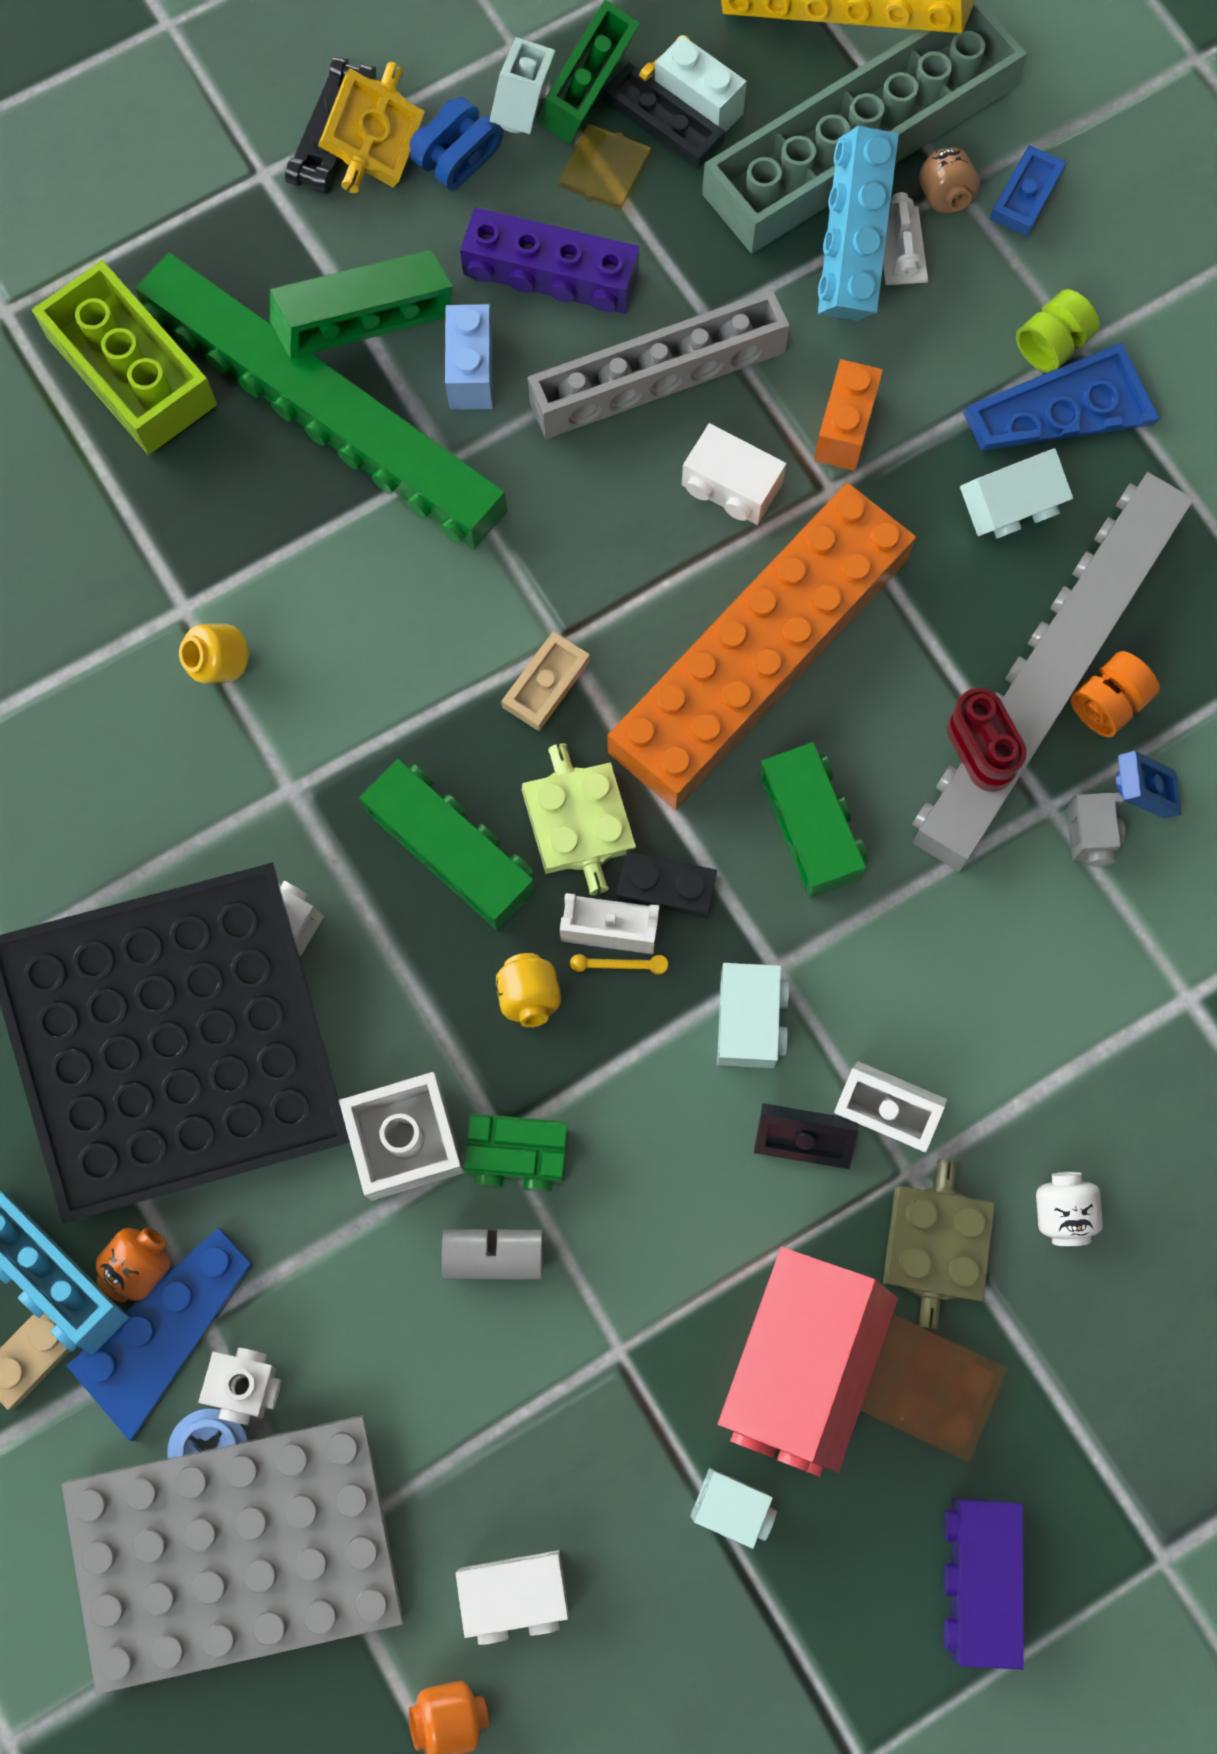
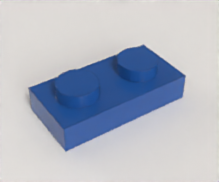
M1028 145L996 202L990 220L1028 237L1063 174L1067 162Z
M1137 751L1118 755L1120 771L1116 774V784L1124 801L1164 819L1182 815L1175 770Z

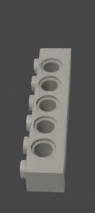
M773 289L528 376L530 405L546 440L784 354L790 325Z

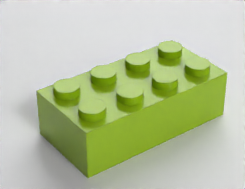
M103 260L31 309L47 339L148 455L218 405L205 375Z

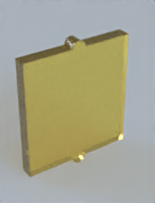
M588 124L558 180V186L585 196L588 202L596 200L621 210L650 154L651 147L623 137L622 132L614 134Z

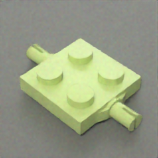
M556 744L548 749L555 773L546 778L522 783L521 789L545 874L564 869L584 870L589 894L597 895L598 889L601 894L609 889L601 865L611 858L626 855V851L634 852L636 848L611 762L589 768H573L567 744H559V749Z

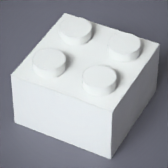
M434 1072L339 1100L363 1193L371 1201L465 1173L440 1082Z

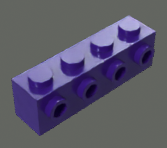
M478 207L473 209L460 248L463 275L470 276L476 281L484 283L496 282L511 286L520 292L533 291L552 296L561 302L574 301L593 306L602 312L615 311L626 314L639 272V246Z

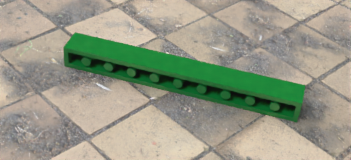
M170 252L135 287L145 309L160 326L164 325L170 329L182 346L190 351L196 348L205 355L209 364L218 372L226 374L228 371L235 376L242 388L251 396L258 398L261 395L271 402L272 408L279 416L288 422L294 419L304 426V430L309 437L322 446L327 443L336 449L339 457L349 467L355 470L362 468L372 475V480L381 490L387 494L395 492L405 499L409 509L422 519H426L428 516L440 525L441 531L453 542L460 544L463 541L475 550L506 514L505 492L313 354L290 359L271 324Z

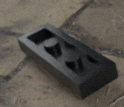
M628 63L603 88V101L698 169L724 143L725 131L652 78L644 81L639 76L641 70Z

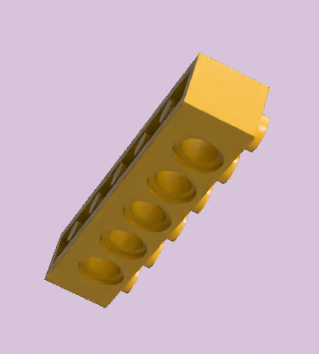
M721 0L722 12L728 15L963 33L975 0Z

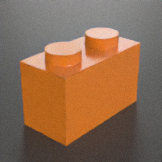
M840 359L819 432L813 461L856 471L883 369Z

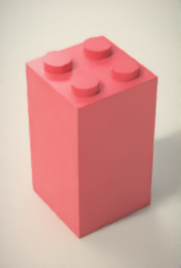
M781 1247L717 1425L733 1431L731 1442L774 1458L777 1449H779L778 1461L818 1477L821 1476L823 1467L839 1473L898 1297L876 1279Z

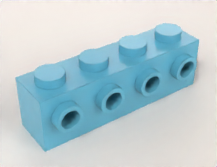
M857 126L838 139L834 152L835 171L833 187L829 195L830 213L828 230L823 245L825 254L823 272L818 287L819 315L858 321L877 313L898 133Z
M0 1187V1280L5 1284L13 1280L23 1290L18 1299L38 1318L45 1313L56 1324L51 1333L68 1350L73 1352L77 1347H80L93 1355L130 1317Z

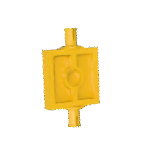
M387 63L381 81L368 79L351 68L348 70L319 141V147L339 157L349 165L341 186L344 190H347L351 184L350 193H358L364 174L371 175L392 188L396 186L411 150L410 140L419 129L425 113L424 110L406 101L396 91L403 74V68L400 65L394 71L396 63Z

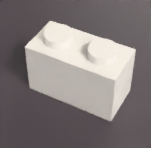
M709 423L683 464L682 486L686 487L687 491L695 498L703 501L709 499L724 507L725 511L735 519L741 521L749 520L758 525L783 485L787 463Z
M857 1061L850 1072L834 1113L926 1152L947 1099Z
M560 1550L461 1567L455 1572L464 1638L477 1636L479 1645L505 1641L509 1639L508 1630L528 1627L529 1635L555 1632L560 1630L559 1621L568 1620L569 1609Z

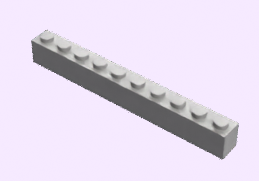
M1149 472L1146 473L1138 487L1132 483L1127 486L1116 504V507L1123 511L1116 521L1110 517L1106 519L1094 541L1101 544L1094 555L1087 551L1085 552L1072 573L1079 580L1072 590L1066 586L1062 588L1050 610L1057 613L1050 625L1041 621L1029 640L1028 645L1035 649L1028 660L1019 656L1005 678L1006 681L1012 684L1005 696L998 692L995 693L1002 701L1025 743L1026 759L1010 785L996 792L985 791L976 786L963 763H961L958 769L949 765L936 786V789L943 792L935 805L926 801L912 823L914 827L919 829L912 842L914 845L960 872L1193 502V497Z

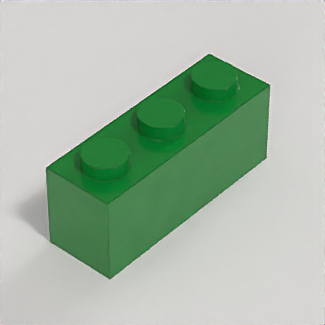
M604 0L546 95L535 122L571 145L602 93L603 88L627 51L640 22L609 1Z
M812 742L761 760L758 773L759 779L808 898L859 881L866 869L865 864L868 863V854L861 838H853L847 824V822L851 821L850 811L842 795L836 797L830 783L833 780V772L826 755H818Z

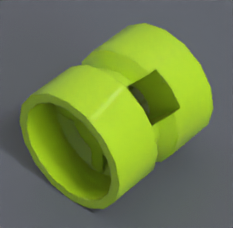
M1070 289L1061 290L1042 308V312L1036 313L1017 330V346L1029 364L1039 371L1049 373L1063 365L1074 354V350H1079L1099 331V318L1094 307L1081 294Z

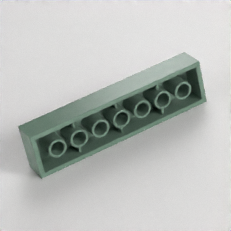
M975 0L963 33L919 30L705 162L702 195L748 251L753 254L829 206V195L833 187L835 171L834 152L840 137L857 126L898 133L896 164L1017 88L1028 53L980 0Z

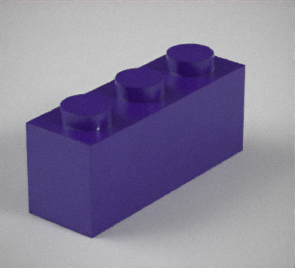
M952 1498V1510L945 1509L943 1522L945 1541L952 1542V1563H945L943 1571L945 1596H952V1618H945L943 1624L945 1651H952L951 1659L959 1666L1024 1670L1023 1504L1004 1500Z

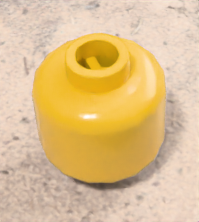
M225 623L200 624L192 627L185 635L179 648V658L183 668L195 681L204 684L226 683L237 680L244 673L248 663L249 648L241 631L233 625Z
M523 953L512 956L506 960L504 966L496 974L495 984L500 1009L507 1019L520 1022L524 1027H536L546 1023L549 1019L548 1016L560 1007L561 993L556 970L549 961L540 958L539 955Z

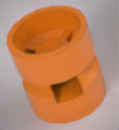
M1120 651L1116 652L1099 668L1097 676L1087 679L1071 695V704L1078 717L1091 730L1107 738L1114 737L1131 721L1133 713L1140 712L1159 694L1160 685L1154 673L1141 659L1131 653Z

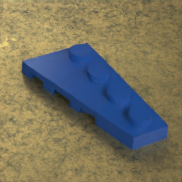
M1122 342L967 406L963 412L981 451L1152 426L1160 419Z
M217 1228L164 1276L146 1298L137 1301L125 1312L130 1318L93 1355L83 1350L67 1365L68 1369L129 1441H135L157 1404H160L172 1385L170 1384L185 1362L190 1360L214 1319L219 1317L253 1267L250 1260L220 1228Z

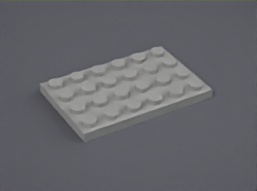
M365 1415L68 1480L61 1484L96 1694L402 1625L404 1621Z

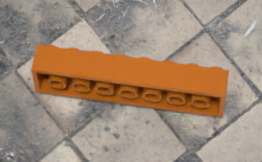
M847 482L607 735L608 754L676 811L909 560L916 536Z

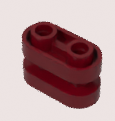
M974 688L962 694L947 723L948 737L976 786L990 792L1003 790L1013 781L1026 759L1025 743L1002 701L994 692L985 688Z

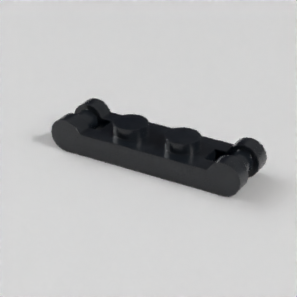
M338 56L333 57L329 68V76L294 158L291 157L287 163L285 171L286 183L301 186L302 183L312 185L314 191L324 194L330 192L343 160L319 147V141L348 70L351 68L368 79L376 80V67L363 63L358 67L349 64L348 59ZM312 164L318 167L315 169L310 167V165Z

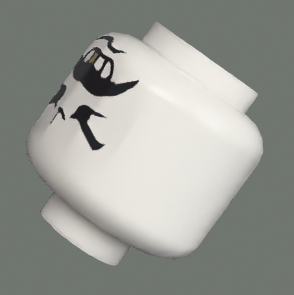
M1053 1173L1052 1182L1046 1183L1037 1189L1038 1227L1043 1235L1052 1238V1244L1058 1246L1087 1245L1092 1243V1236L1101 1232L1103 1221L1100 1189L1093 1183L1082 1181V1173Z

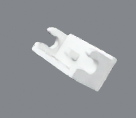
M570 893L565 894L564 916L561 917L560 924L561 942L648 954L654 953L660 905L650 904V906L579 897L576 894Z

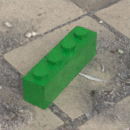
M432 250L270 289V323L289 358L292 359L446 319V305H451L453 286Z
M397 759L359 797L364 811L498 931L535 893L534 880L531 878L534 871L518 855L513 854L510 858L497 847L500 841L487 827L479 824L475 828L464 818L466 814L465 809L452 796L446 794L442 798L431 789L433 781L422 769L415 764L408 768Z

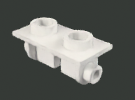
M904 192L896 193L891 197L883 259L885 285L928 283L919 208L914 206L913 200L908 198V194Z

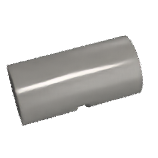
M444 1229L442 1238L443 1279L542 1280L543 1230Z

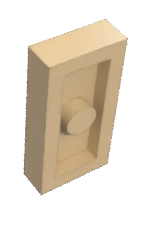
M553 631L502 699V708L540 731L590 663V654Z
M45 1313L40 1318L33 1314L0 1348V1402L7 1410H14L70 1352L51 1333L56 1324Z

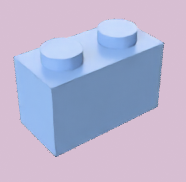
M489 304L446 305L445 386L450 410L493 409V332Z

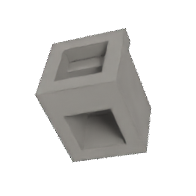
M1120 793L1079 794L1068 805L1066 812L1072 861H1087V864L1093 867L1107 866L1116 862L1115 852L1125 840L1124 820L1122 817H1117L1116 813L1124 802Z

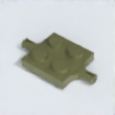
M937 1160L935 1188L920 1190L904 1186L895 1187L883 1285L907 1289L916 1296L922 1297L917 1326L939 1330L941 1300L959 1298L976 1302L984 1301L994 1212L993 1202L970 1199L954 1191L958 1162H949V1160Z

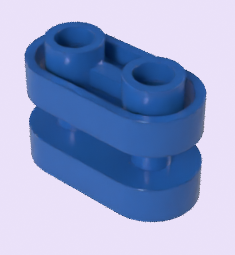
M461 96L454 100H448L442 106L439 114L426 127H420L413 134L410 140V158L425 171H431L435 168V179L447 189L453 191L464 184L493 156L501 144L504 130L499 124L490 122L489 116H483L478 119L479 109L465 97Z

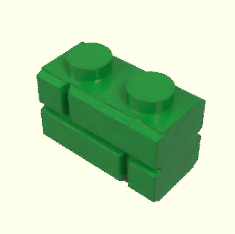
M471 1113L464 1172L467 1176L475 1177L474 1185L503 1188L504 1180L523 1181V1190L552 1192V1184L563 1185L568 1122Z

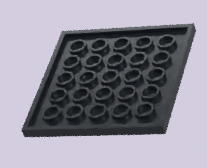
M274 862L0 935V1006L62 1224L350 1143Z

